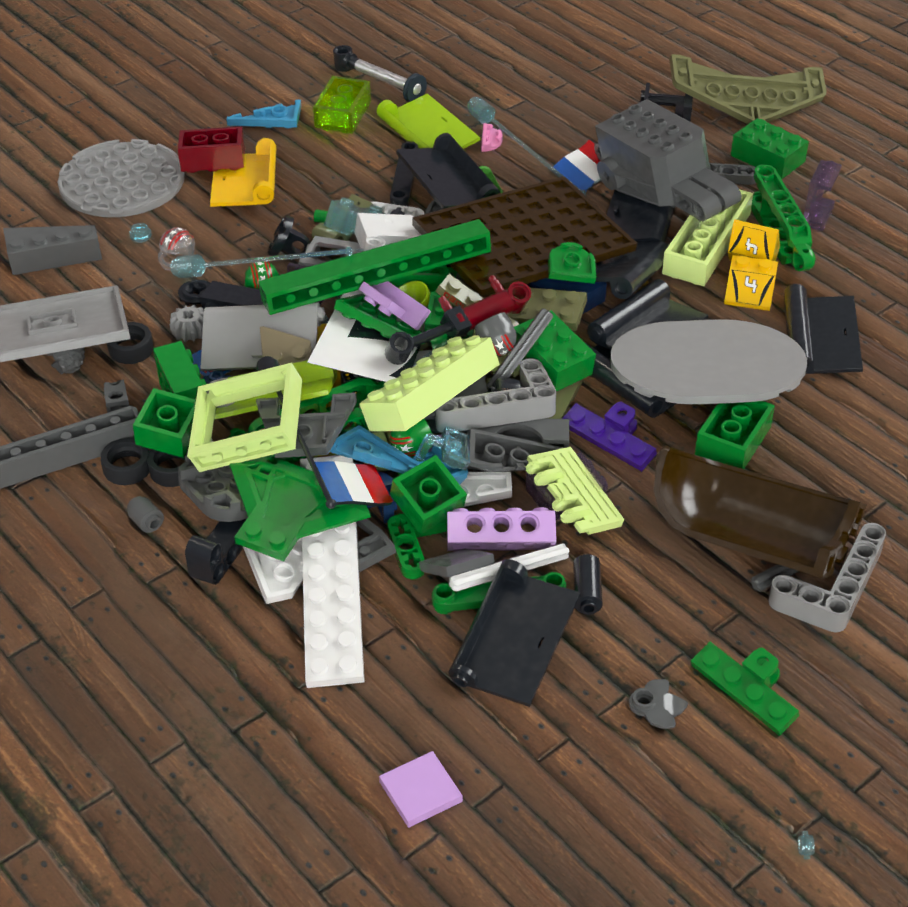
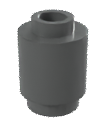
M137 496L127 505L128 516L142 531L151 533L162 525L164 520L163 513L148 498Z

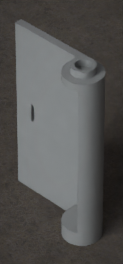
M319 302L311 303L273 315H269L264 305L205 307L201 371L256 369L257 362L263 357L260 327L262 326L310 340L313 352L317 344V326H320L321 322L325 321L324 307H320Z

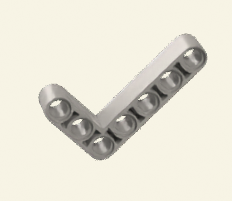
M533 358L524 359L520 362L519 380L524 388L452 398L435 410L436 429L443 433L470 430L471 428L478 429L549 418L556 413V389L539 360Z
M867 523L862 527L831 591L787 575H779L772 581L768 600L769 605L778 612L831 632L843 631L881 555L886 530L877 523Z

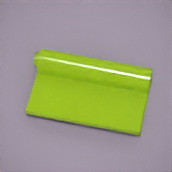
M308 360L292 363L302 378L300 401L329 395L337 379L336 369L308 363ZM276 392L237 401L226 407H217L214 420L258 410L256 399L276 398L278 395Z

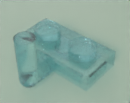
M445 427L441 437L431 433L424 436L414 456L417 461L423 462L433 445L442 449V462L451 468H459L466 471L470 464L469 435Z

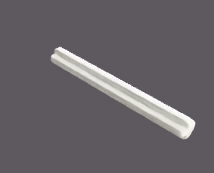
M558 544L510 559L521 563L528 571L567 559L569 557V548L565 544ZM502 561L449 578V586L453 591L457 592L491 582Z

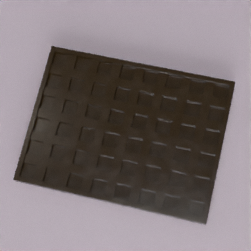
M564 176L412 218V226L421 235L477 219L490 231L491 252L449 264L481 297L495 293L488 280L491 275H495L504 289H508L510 284L517 281L529 284L549 278L548 259L552 249L560 246L561 243L572 242L582 245L584 250L594 255L595 263L625 255L637 249V242Z

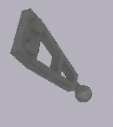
M368 519L356 522L358 527L370 535L357 542L359 572L396 553L395 545L382 529Z

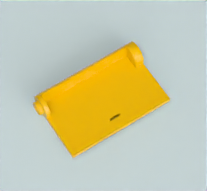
M269 138L260 139L256 143V153L245 154L244 168L237 170L219 169L213 172L210 207L262 205L272 202L275 191L276 144L273 140Z

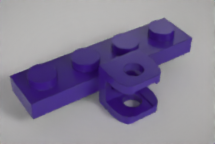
M623 402L614 404L604 415L605 419L577 403L562 418L569 419L570 431L641 472L657 454L655 447L632 435L638 426L637 420L634 419L636 412L634 408ZM620 411H626L627 414H625V413H620V414H618V412H620Z

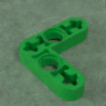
M404 513L394 515L387 522L388 536L395 545L396 553L394 554L400 571L407 579H418L425 573L420 571L419 562L425 559L417 538L447 532V519L420 535ZM398 527L403 529V534L399 533ZM406 543L413 546L408 550L399 548L400 545ZM410 559H413V564L415 567H412L409 564Z

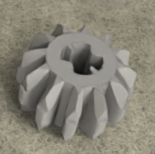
M185 305L184 308H176V312L171 313L169 326L176 340L183 339L184 342L188 340L194 342L197 338L202 339L203 307L196 308L195 305L191 307Z

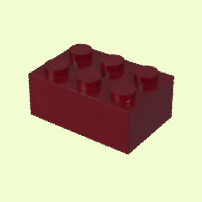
M242 126L180 130L178 155L181 172L195 173L200 170L214 172L219 169L237 170L244 168L245 146Z

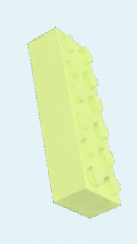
M740 190L742 196L740 202L702 222L689 215L664 252L662 274L691 282L695 285L705 286L729 249L734 219L746 222L750 216L753 193Z
M475 335L467 339H462L460 336L451 338L447 341V345L434 349L432 355L418 360L416 366L403 370L400 373L401 376L385 382L384 387L380 390L370 392L367 395L368 398L359 403L369 431H407L497 367L499 361L491 337L480 338L479 335Z

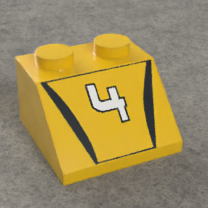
M734 219L728 249L729 260L732 261V256L735 255L776 261L780 249L779 230Z
M733 255L724 304L770 311L778 262L769 259Z

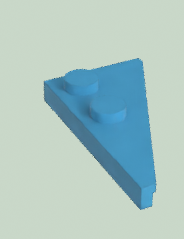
M295 100V105L287 107L281 103L272 107L253 110V115L242 117L241 113L227 117V126L297 127L302 107L301 100Z
M360 425L338 436L330 450L331 453L402 474L420 464Z

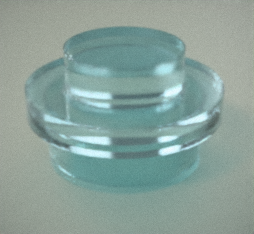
M137 223L131 227L129 235L131 240L143 243L152 236V233L147 224Z

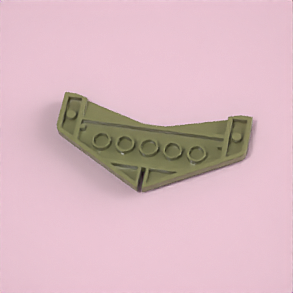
M671 54L669 59L672 83L676 89L746 124L751 123L757 118L771 122L822 101L827 92L821 67L804 68L802 72L754 77L732 75L691 62V58L683 55Z

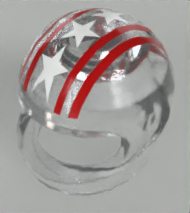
M174 227L168 229L162 235L159 242L161 250L158 253L161 267L166 270L177 271L186 268L192 263L195 254V239L186 229ZM167 254L183 255V259L177 263H169L163 258Z

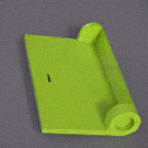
M428 93L400 107H397L391 100H384L377 107V115L407 142H415L418 148H433L436 138L443 133H449L463 149L480 141V137Z

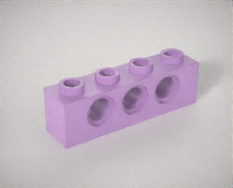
M539 507L533 509V511H522L520 508H509L506 511H495L493 508L468 511V509L457 508L453 512H447L448 551H458L465 548L477 551L541 550L556 545L555 511H549L548 508ZM476 524L480 526L481 530L477 533H472L467 527ZM498 524H503L508 530L506 532H498L494 527ZM531 524L535 530L525 532L521 526Z

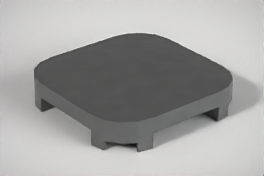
M185 456V463L178 466V484L191 501L206 516L217 521L233 522L247 519L248 516L230 465L199 472L188 456Z

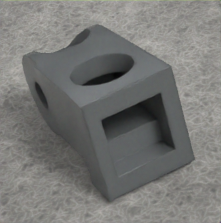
M124 379L113 383H104L107 413L129 406Z

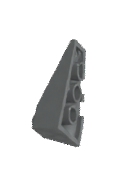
M471 428L463 450V464L467 469L482 472L526 471L525 466L529 463L527 461L529 455L558 450L563 447Z

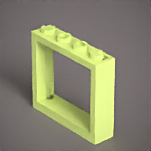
M292 362L198 386L187 456L199 472L296 448L302 378ZM284 390L280 426L211 442L217 406Z

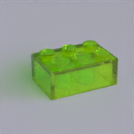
M332 76L313 106L314 127L326 131L333 130L342 133H353L371 103L370 81Z

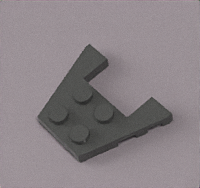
M356 393L332 394L331 412L299 414L298 428L312 456L329 454L357 403ZM279 397L256 399L257 409L264 428L280 426L281 415L279 414L281 404ZM296 438L295 449L274 454L275 458L306 456L298 438Z

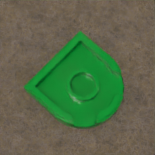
M572 242L561 243L560 246L552 249L548 259L549 279L595 284L596 263L594 255L584 250L580 244Z

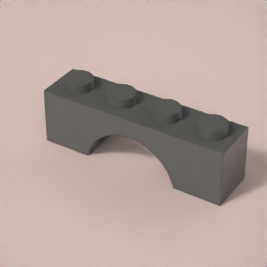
M544 418L477 429L563 448L569 447V419Z

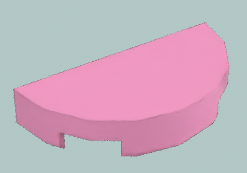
M483 123L481 152L495 150L502 144V131L493 128L492 124Z

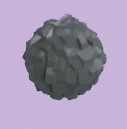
M85 347L49 353L47 356H53L55 361L51 366L60 374H71L80 370L85 358Z

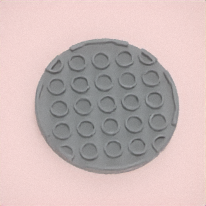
M132 139L131 142L112 140L90 146L73 155L72 160L62 166L57 183L62 199L77 211L99 217H126L151 211L171 200L181 189L185 173L181 172L179 156L159 143L157 145L149 144L148 140Z

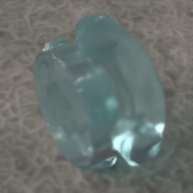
M802 831V835L798 836V851L800 855H804V859H810V855H813L815 852L814 839L812 835H808V831Z

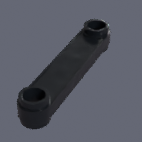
M405 142L401 145V149L418 148L415 142ZM398 158L390 193V204L409 206L415 176L400 158Z

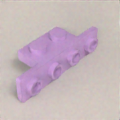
M363 282L359 288L361 292L366 294L364 297L366 301L375 307L377 304H380L378 309L390 317L393 313L415 330H419L431 313L428 308L390 282L374 286Z

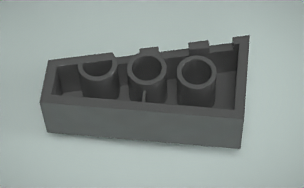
M95 225L3 228L12 275L102 260Z

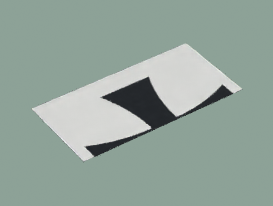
M356 290L342 294L340 299L364 293ZM334 310L308 363L387 382L401 376L400 373L403 370L413 367L421 345L414 347L405 363L400 365L392 364L385 356V349L390 338H386L380 334V331L374 328H366L361 325L360 321L342 316L341 312ZM425 321L419 328L422 332H425ZM395 346L397 349L403 350L401 347Z

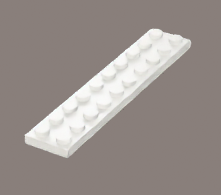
M341 455L313 458L314 462L337 461L353 463L352 458ZM307 458L300 459V467L313 471ZM353 522L302 537L305 682L307 688L365 682L357 523Z

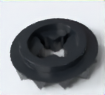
M192 280L184 283L178 290L180 301L184 302L185 305L193 304L196 306L201 304L200 296L209 286L210 282Z

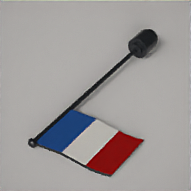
M271 356L262 357L257 362L256 372L280 366V363ZM276 391L281 404H283L282 391ZM297 428V438L325 496L327 508L333 509L336 505L344 504L388 506L393 503L375 465L337 461L314 462L299 428Z

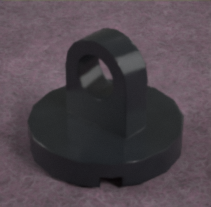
M285 215L280 221L274 233L273 243L269 244L268 255L276 258L281 250L296 257H302L306 253V247L310 244L309 239L304 234L292 229L293 217ZM300 241L304 244V247L297 249L292 243Z

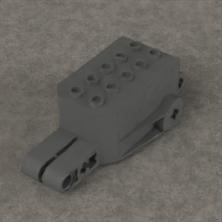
M646 99L638 104L631 105L621 113L612 115L611 118L595 126L598 143L594 145V150L600 160L597 164V171L601 181L609 190L615 189L657 206L678 207L702 222L741 201L742 196L737 185L710 170L704 129L658 104Z

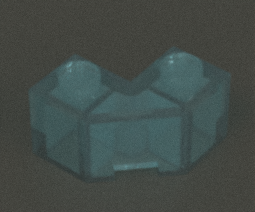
M342 197L341 200L331 201L324 226L350 236L351 233L355 234L357 213H385L378 206L370 205V207L360 208L353 204L354 201Z

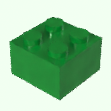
M153 388L133 424L135 445L184 458L189 448L196 399Z
M437 455L393 479L390 496L420 535L446 520L447 512H453L457 508H464L467 498L466 492Z

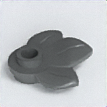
M654 679L647 682L644 688H639L631 694L629 707L635 714L645 716L651 725L662 729H670L676 726L674 717L684 712L688 702L668 693V680Z

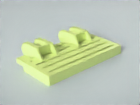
M571 447L529 455L527 457L529 462L525 466L527 473L530 475L537 474L534 477L536 485H548L547 489L555 498L552 508L556 512L564 511L560 515L563 523L575 522L574 526L579 533L586 532L588 535L622 526L625 519Z

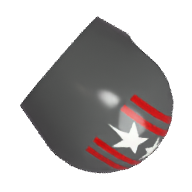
M505 312L494 315L474 327L476 335H479L480 338L491 337L497 356L509 353L516 344V331L511 319Z

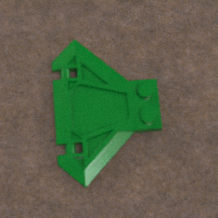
M270 455L229 464L248 516L235 535V542L238 545L284 562L299 538L371 517L367 505L344 504L336 505L333 509L327 508L325 505L327 501L313 471L283 460H280L275 465L270 463Z

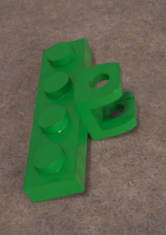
M710 641L691 660V665L779 736L800 716L798 709L771 689L780 677L779 661L766 649L758 648L754 650L742 662L741 666Z

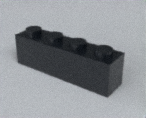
M212 281L200 296L203 310L205 307L264 305L259 289Z

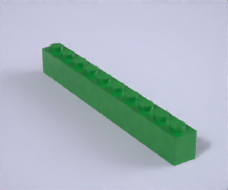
M477 219L260 280L258 284L261 300L269 315H273L359 290L363 282L374 286L491 252L490 231Z

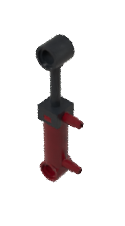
M491 275L488 280L496 294L461 308L459 305L453 308L445 296H441L438 299L444 311L440 321L441 325L414 337H411L406 332L394 333L385 349L386 359L392 364H403L407 361L414 347L446 333L450 339L458 336L463 338L467 336L469 331L474 330L477 324L503 312L507 315L510 313L518 314L523 311L531 297V290L527 284L519 281L513 282L508 289H504L495 275ZM395 346H399V347H401L403 350H399V349H397Z

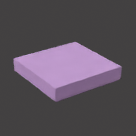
M433 751L379 776L380 784L408 828L463 802V795Z

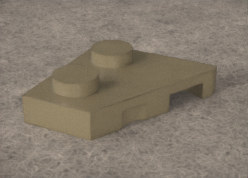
M264 326L260 327L263 357L271 356L278 360L280 365L309 360L312 354L310 340Z

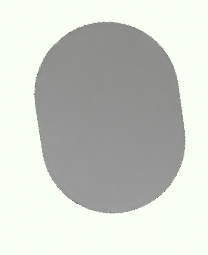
M692 320L652 323L624 333L612 346L610 364L615 376L623 384H629L634 387V391L649 398L655 395L666 398V402L677 404H716L764 401L779 397L781 392L792 391L800 385V381L806 375L807 357L801 346L792 338L764 325L739 320Z

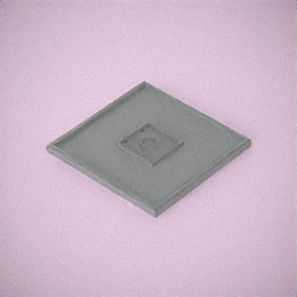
M117 285L0 305V362L130 339Z

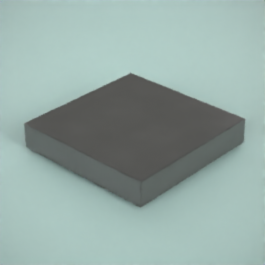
M465 548L420 561L419 565L420 571L452 577L492 565L495 561L493 553Z

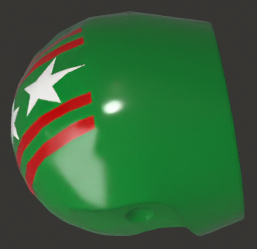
M267 261L254 262L245 272L244 287L259 289L258 281L278 276L279 273L274 265Z
M422 419L407 431H390L389 435L390 445L412 459L413 457L425 454L434 444L432 432L425 419Z

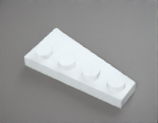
M468 472L467 478L460 484L467 494L464 507L512 497L511 472Z

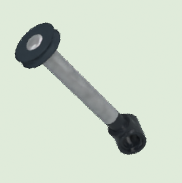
M341 45L333 49L334 64L337 71L347 72L355 69L403 90L404 99L408 102L425 95L427 81L423 75L414 73L407 79L357 58V55L352 52L350 46Z

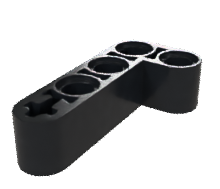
M246 519L233 522L219 521L207 539L196 535L189 539L185 549V557L190 577L213 585H217L243 549V546L236 544L235 535Z

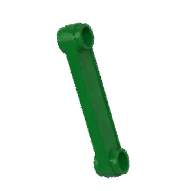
M557 572L531 577L566 588L564 576ZM492 581L457 592L453 591L448 583L438 584L432 592L434 610L440 614H449L452 611L478 609Z

